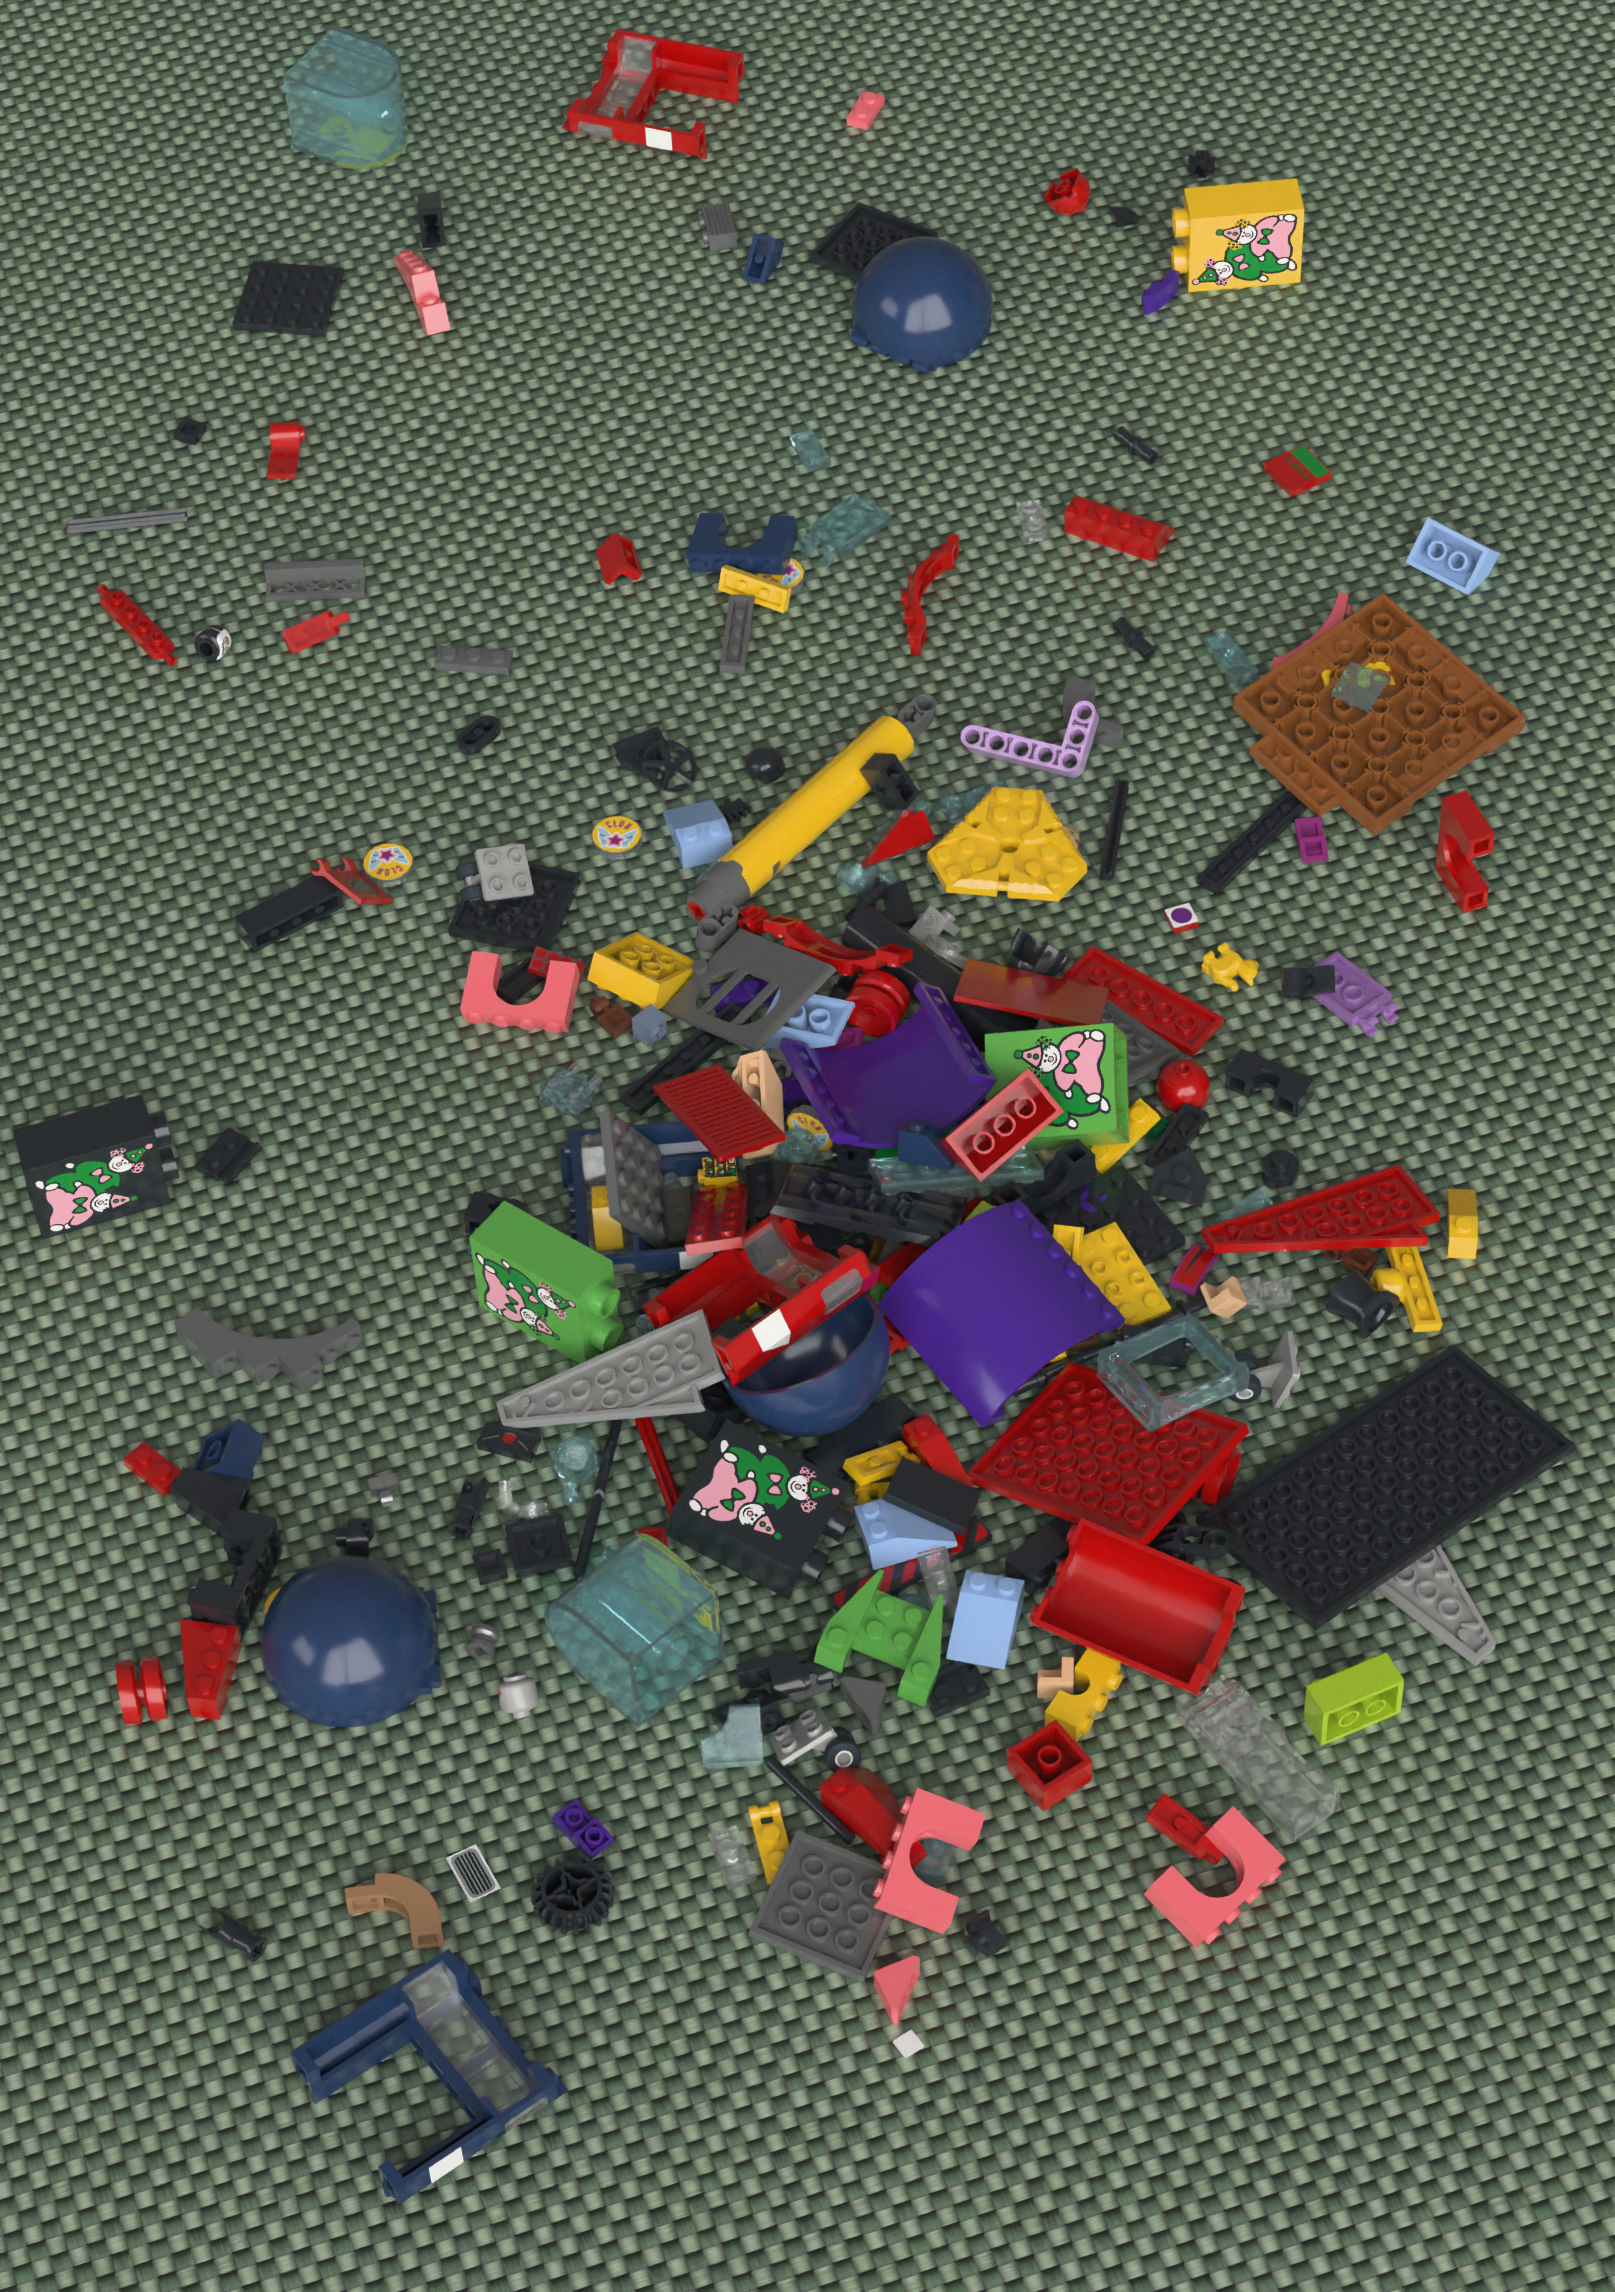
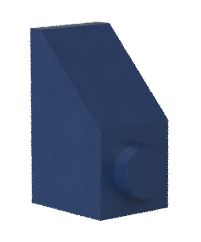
M754 233L742 279L765 285L779 265L785 242Z
M914 1119L909 1120L899 1130L898 1161L948 1171L957 1164L939 1143L944 1135L935 1125L927 1124L923 1120Z

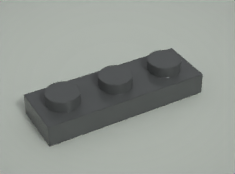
M439 645L435 659V670L510 675L514 658L513 650Z

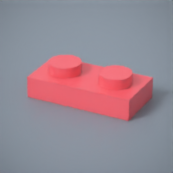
M863 91L846 118L847 125L868 130L884 105L885 96Z

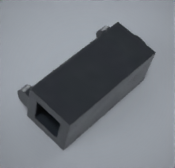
M1123 1324L1119 1333H1115L1113 1339V1350H1117V1360L1177 1368H1184L1186 1366L1192 1345L1191 1332Z

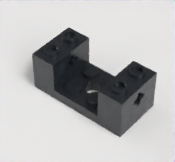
M232 1508L228 1518H224L221 1523L220 1534L223 1535L224 1551L227 1552L229 1564L239 1566L241 1569L239 1573L234 1574L231 1586L199 1578L195 1589L192 1588L188 1594L187 1605L190 1606L191 1621L237 1626L242 1643L283 1553L276 1518Z

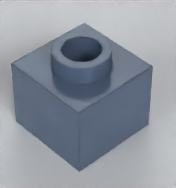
M650 1004L632 1018L633 1036L647 1047L661 1040L667 1033L666 1015Z

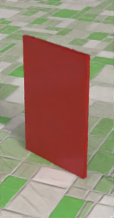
M968 959L963 968L958 987L955 990L953 1001L1071 1026L1100 1024L1105 1004L1108 1001L1109 989Z

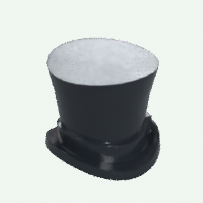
M1354 1270L1334 1288L1328 1298L1326 1309L1330 1314L1342 1317L1356 1324V1327L1359 1328V1337L1362 1340H1366L1395 1312L1400 1304V1298L1391 1291H1378L1360 1270Z

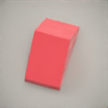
M911 1956L873 1971L874 1988L891 2022L897 2025L920 1975V1957Z

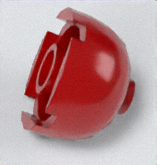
M1071 169L1060 175L1061 181L1057 185L1053 182L1044 196L1048 206L1056 213L1064 216L1083 212L1088 205L1091 194L1087 178L1078 169Z
M1189 1059L1171 1061L1162 1068L1157 1077L1156 1097L1163 1102V1107L1167 1110L1178 1113L1184 1103L1196 1108L1201 1105L1202 1108L1209 1099V1076L1206 1070L1195 1061Z

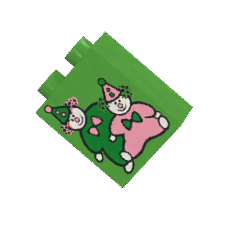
M1114 1023L985 1034V1052L980 1053L997 1079L986 1095V1101L1020 1072L1029 1068L1064 1111L1017 1152L1062 1149L1076 1139H1079L1086 1147L1130 1143L1127 1036Z
M504 1200L469 1237L479 1306L580 1364L595 1358L600 1351L606 1353L614 1349L622 1338L624 1326L619 1322L617 1304L620 1298V1291L615 1288L613 1261Z

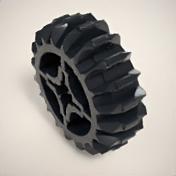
M568 1855L566 1862L563 1863L556 1858L554 1867L545 1864L544 1873H537V1882L532 1885L531 1896L534 1914L536 1917H540V1922L543 1926L549 1925L552 1932L561 1928V1933L564 1937L569 1930H573V1933L578 1936L580 1929H585V1931L590 1933L592 1924L600 1927L602 1923L601 1918H608L609 1909L613 1908L614 1887L611 1885V1877L609 1874H605L603 1866L596 1867L593 1859L584 1863V1858L581 1855L577 1861H572V1858ZM560 1884H562V1885L560 1886V1888H558L557 1890H554L557 1886H559ZM595 1896V1898L593 1899V1901H592L589 1905H587L586 1907H584V1905H585L586 1903H588L589 1901H591V1900H592V1897Z

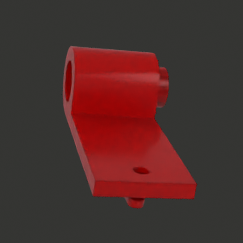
M271 422V452L266 474L267 479L280 478L281 481H284L285 478H296L302 441H306V428L301 426V422Z

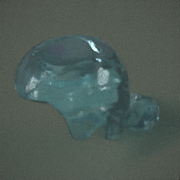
M848 862L844 867L839 865L836 870L839 884L847 892L858 895L860 892L864 893L877 877H880L881 881L884 880L887 884L897 883L894 870L882 872L876 865H870L862 869L861 864L857 863L852 867V864Z
M803 1128L788 1129L785 1132L786 1140L779 1142L776 1152L779 1160L814 1164L819 1154V1143L815 1135Z
M581 1436L569 1437L563 1440L556 1447L553 1455L554 1469L557 1475L565 1481V1488L561 1496L562 1502L568 1506L575 1505L578 1500V1483L589 1479L594 1474L598 1465V1454L595 1447Z

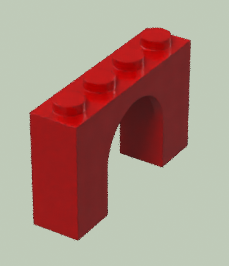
M1467 790L1442 798L1435 867L1436 872L1463 913L1487 905L1489 887L1476 869L1472 858L1493 852L1495 833Z

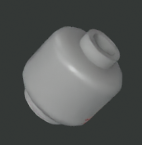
M526 1673L503 1677L504 1682H501L497 1689L501 1710L504 1713H512L514 1719L530 1716V1710L536 1708L539 1704L535 1680L527 1677Z

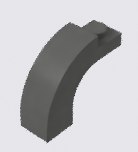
M1073 675L1063 692V723L1066 730L1075 704L1080 701H1089L1092 704L1095 702V683ZM1090 710L1082 712L1080 719H1088L1092 712ZM1099 717L1091 748L1095 743H1099L1119 750L1123 745L1124 726ZM1076 735L1074 739L1081 743L1084 740V735Z

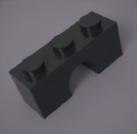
M1242 1048L1226 1069L1225 1088L1248 1098L1258 1088H1271L1274 1090L1273 1108L1295 1118L1300 1116L1313 1097L1314 1079Z

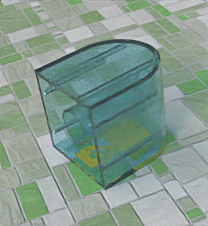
M334 26L283 76L294 149L341 167L368 169L393 161L407 147L409 132L400 61L396 52L388 45Z
M640 1533L633 1536L551 1602L544 1610V1619L549 1634L567 1663L585 1683L637 1728L725 1657L718 1590L667 1546L647 1534Z

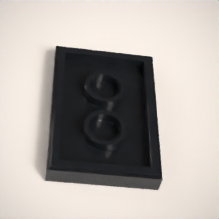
M902 1456L883 1500L963 1536L982 1492Z

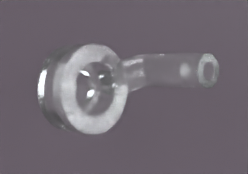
M510 1479L499 1480L501 1508L504 1514H518V1516L524 1517L525 1520L542 1517L543 1514L547 1513L546 1500H529L513 1503Z

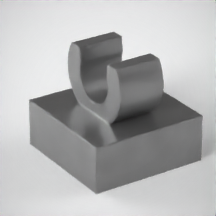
M772 1047L770 1058L775 1061L773 1067L777 1075L781 1067H786L785 1077L791 1079L794 1072L786 1061L781 1049Z
M396 1473L367 1479L371 1498L380 1496L382 1508L393 1506L392 1493L399 1491Z

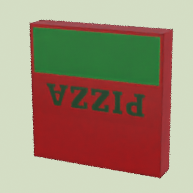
M1301 445L1263 464V470L1291 497L1332 478V472L1305 445Z

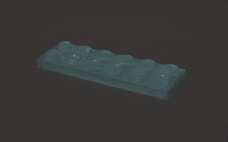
M1030 1146L1021 1147L981 1182H978L958 1164L948 1171L898 1161V1157L868 1159V1170L878 1189L886 1195H897L899 1192L910 1191L923 1193L926 1190L933 1189L949 1191L957 1187L978 1188L981 1185L991 1184L1003 1186L1011 1180L1024 1184L1044 1180V1169Z

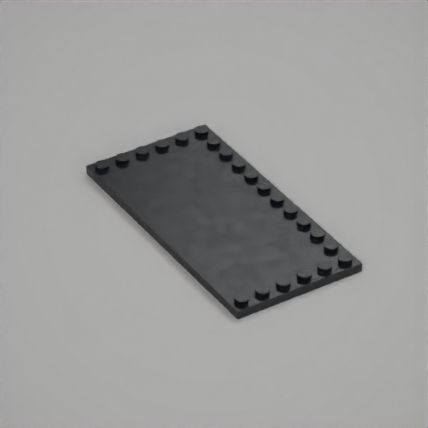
M1453 1344L1196 1517V1525L1225 1530L1229 1534L1232 1544L1231 1550L1228 1553L1316 1631L1574 1452L1575 1444ZM1221 1540L1215 1541L1220 1546L1225 1543Z

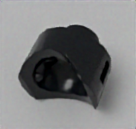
M1275 1150L1265 1155L1262 1160L1261 1180L1268 1189L1282 1188L1298 1181L1299 1162L1293 1153L1285 1150Z
M349 1518L347 1527H337V1547H346L347 1555L369 1557V1543L374 1538L373 1520L370 1518Z
M988 1909L982 1911L966 1923L968 1935L963 1938V1943L966 1949L974 1956L981 1952L988 1958L993 1957L1011 1942L1010 1938L1004 1936L995 1928L990 1918V1910Z

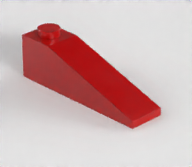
M840 1768L819 1785L823 1805L847 1828L884 1857L888 1850H893L895 1841L891 1840V1836L896 1824L902 1823L904 1814L900 1813L901 1807L887 1783L866 1768ZM920 1840L914 1842L910 1848L909 1860L912 1868L927 1857V1852Z

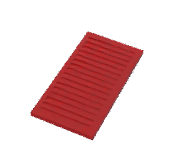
M719 1064L653 1086V1091L719 1163L786 1140V1134Z

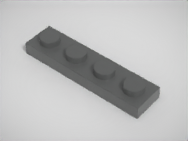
M730 595L720 659V673L745 674L755 607V596Z

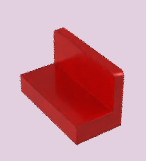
M614 532L596 550L606 584L610 585L621 574L635 581L642 576L633 541Z

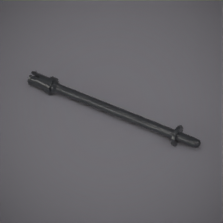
M1204 1297L1188 1304L1180 1299L1176 1301V1309L1139 1326L1162 1328L1179 1319L1188 1324L1192 1321L1191 1314L1208 1307ZM1114 1337L1051 1366L1040 1369L1013 1396L1016 1398L1018 1395L1034 1388L1041 1389L1045 1387L1047 1379L1058 1375L1070 1361L1082 1364L1113 1350Z

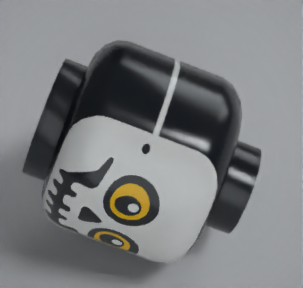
M219 625L207 626L196 637L194 643L195 650L200 657L207 661L219 660L230 649L231 636L226 629Z

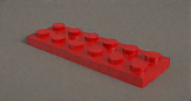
M1094 946L1061 978L1108 988L1107 998L1110 1002L1191 1057L1224 1024V1017Z
M733 1181L724 1187L715 1188L714 1185H707L695 1191L685 1242L687 1256L743 1247L749 1211L747 1183L743 1184L741 1181Z

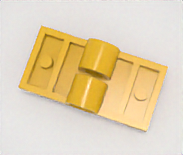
M1116 1222L1083 1236L1080 1267L1126 1319L1123 1324L1139 1326L1171 1311V1306Z

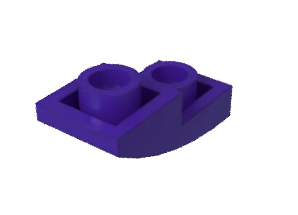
M1170 269L1167 276L1163 277L1160 283L1153 281L1148 290H1144L1141 298V303L1144 304V314L1149 315L1157 311L1174 297L1179 290V271Z
M577 1799L552 1816V1821L559 1830L590 1860L615 1842V1839L597 1818L593 1819Z

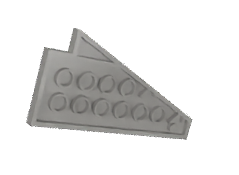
M702 1309L497 1401L502 1424L516 1429L705 1411L700 1390L726 1379L721 1362L710 1342L713 1339V1335L706 1314Z
M1440 1545L1375 1589L1474 1666H1477L1495 1649L1496 1641Z

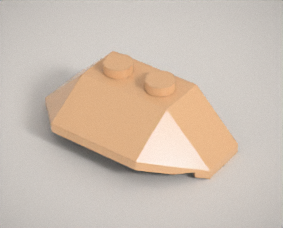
M760 1050L740 1056L737 1062L738 1066L731 1075L732 1079L784 1132L782 1083L767 1052ZM780 1142L741 1156L746 1160L771 1155Z

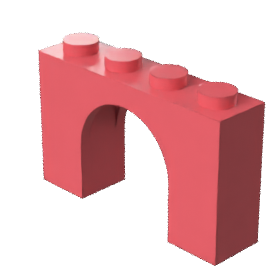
M472 951L460 1007L464 1020L473 1024H481L482 1022L493 1023L498 1027H507L508 1025L519 1026L524 1030H533L534 1028L545 1029V1031L554 1034L560 1033V1031L568 1032L580 977L577 963L550 960L546 984L541 995L525 1005H510L497 996L502 969L499 954Z
M916 1788L911 1796H905L900 1813L904 1814L902 1823H897L891 1836V1840L895 1841L893 1850H888L883 1860L882 1868L886 1869L884 1878L878 1879L873 1891V1896L877 1897L874 1908L943 1934L951 1925L959 1897L931 1887L915 1875L909 1860L911 1845L920 1839L935 1838L970 1851L978 1840L986 1814Z
M1234 1806L1205 1834L1229 1859L1234 1867L1236 1886L1231 1895L1214 1898L1200 1893L1172 1865L1144 1893L1148 1900L1195 1948L1203 1941L1209 1945L1221 1933L1218 1927L1224 1921L1228 1925L1234 1921L1242 1912L1238 1907L1244 1901L1250 1905L1262 1893L1258 1887L1265 1881L1270 1885L1282 1873L1279 1867L1286 1860Z

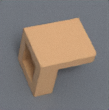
M1234 1276L1217 1288L1205 1282L1200 1285L1210 1312L1228 1319L1248 1304L1240 1283Z
M1062 1657V1670L1038 1671L1037 1698L1054 1699L1059 1690L1073 1695L1074 1657Z

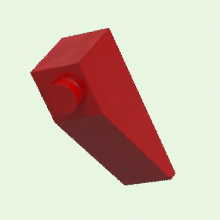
M911 809L899 814V820L889 826L859 864L860 869L908 852L936 839L924 810L914 813Z
M928 1413L903 1425L904 1444L908 1447L910 1454H915L920 1459V1465L975 1489L971 1480L965 1475L966 1472L944 1433Z

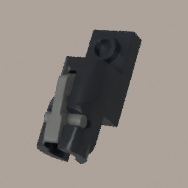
M794 1650L736 1664L737 1681L740 1689L757 1688L762 1684L769 1683L773 1697L776 1700L791 1698L795 1702H800L834 1689L832 1683L834 1680L830 1668L815 1663L814 1660L803 1661L798 1665Z

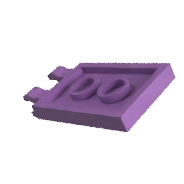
M1336 951L1313 966H1335V993L1313 997L1351 1027L1358 1023L1363 1032L1371 1037L1379 1032V1029L1374 1026L1379 1022L1375 1016L1378 1013H1381L1383 1019L1389 1024L1399 1019V1016L1394 1013L1399 1009V1006L1392 1001V993Z

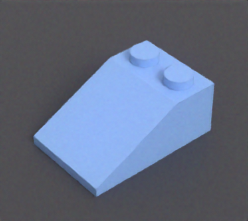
M713 800L663 811L664 819L683 869L715 862L733 847L732 835L726 819Z
M779 988V990H778V992H777V994H776V996H775V998H774V1000H773L771 1006L769 1007V1009H768L766 1015H767V1014L775 1007V1005L777 1004V1002H778V1000H779V997H780V988ZM813 994L773 1035L764 1047L780 1049L779 1045L783 1038L807 1043L810 1049L836 1045L855 1007V1003Z
M883 1499L854 1507L858 1531L873 1570L958 1546L953 1531L888 1503Z
M966 1570L959 1594L946 1659L1005 1670L1024 1603V1580Z

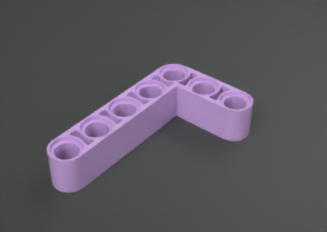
M1080 701L1075 704L1062 747L976 725H969L963 729L961 741L966 749L973 754L1075 778L1080 776L1085 769L1099 722V715L1094 705L1089 701ZM1086 710L1092 711L1088 719H1080L1082 712ZM980 735L977 743H968L971 736ZM1076 735H1084V740L1081 743H1073ZM1004 741L1001 749L993 750L995 742ZM1028 747V752L1024 756L1017 755L1018 749ZM1045 753H1052L1053 757L1050 761H1041ZM1077 759V764L1073 768L1065 767L1068 760Z

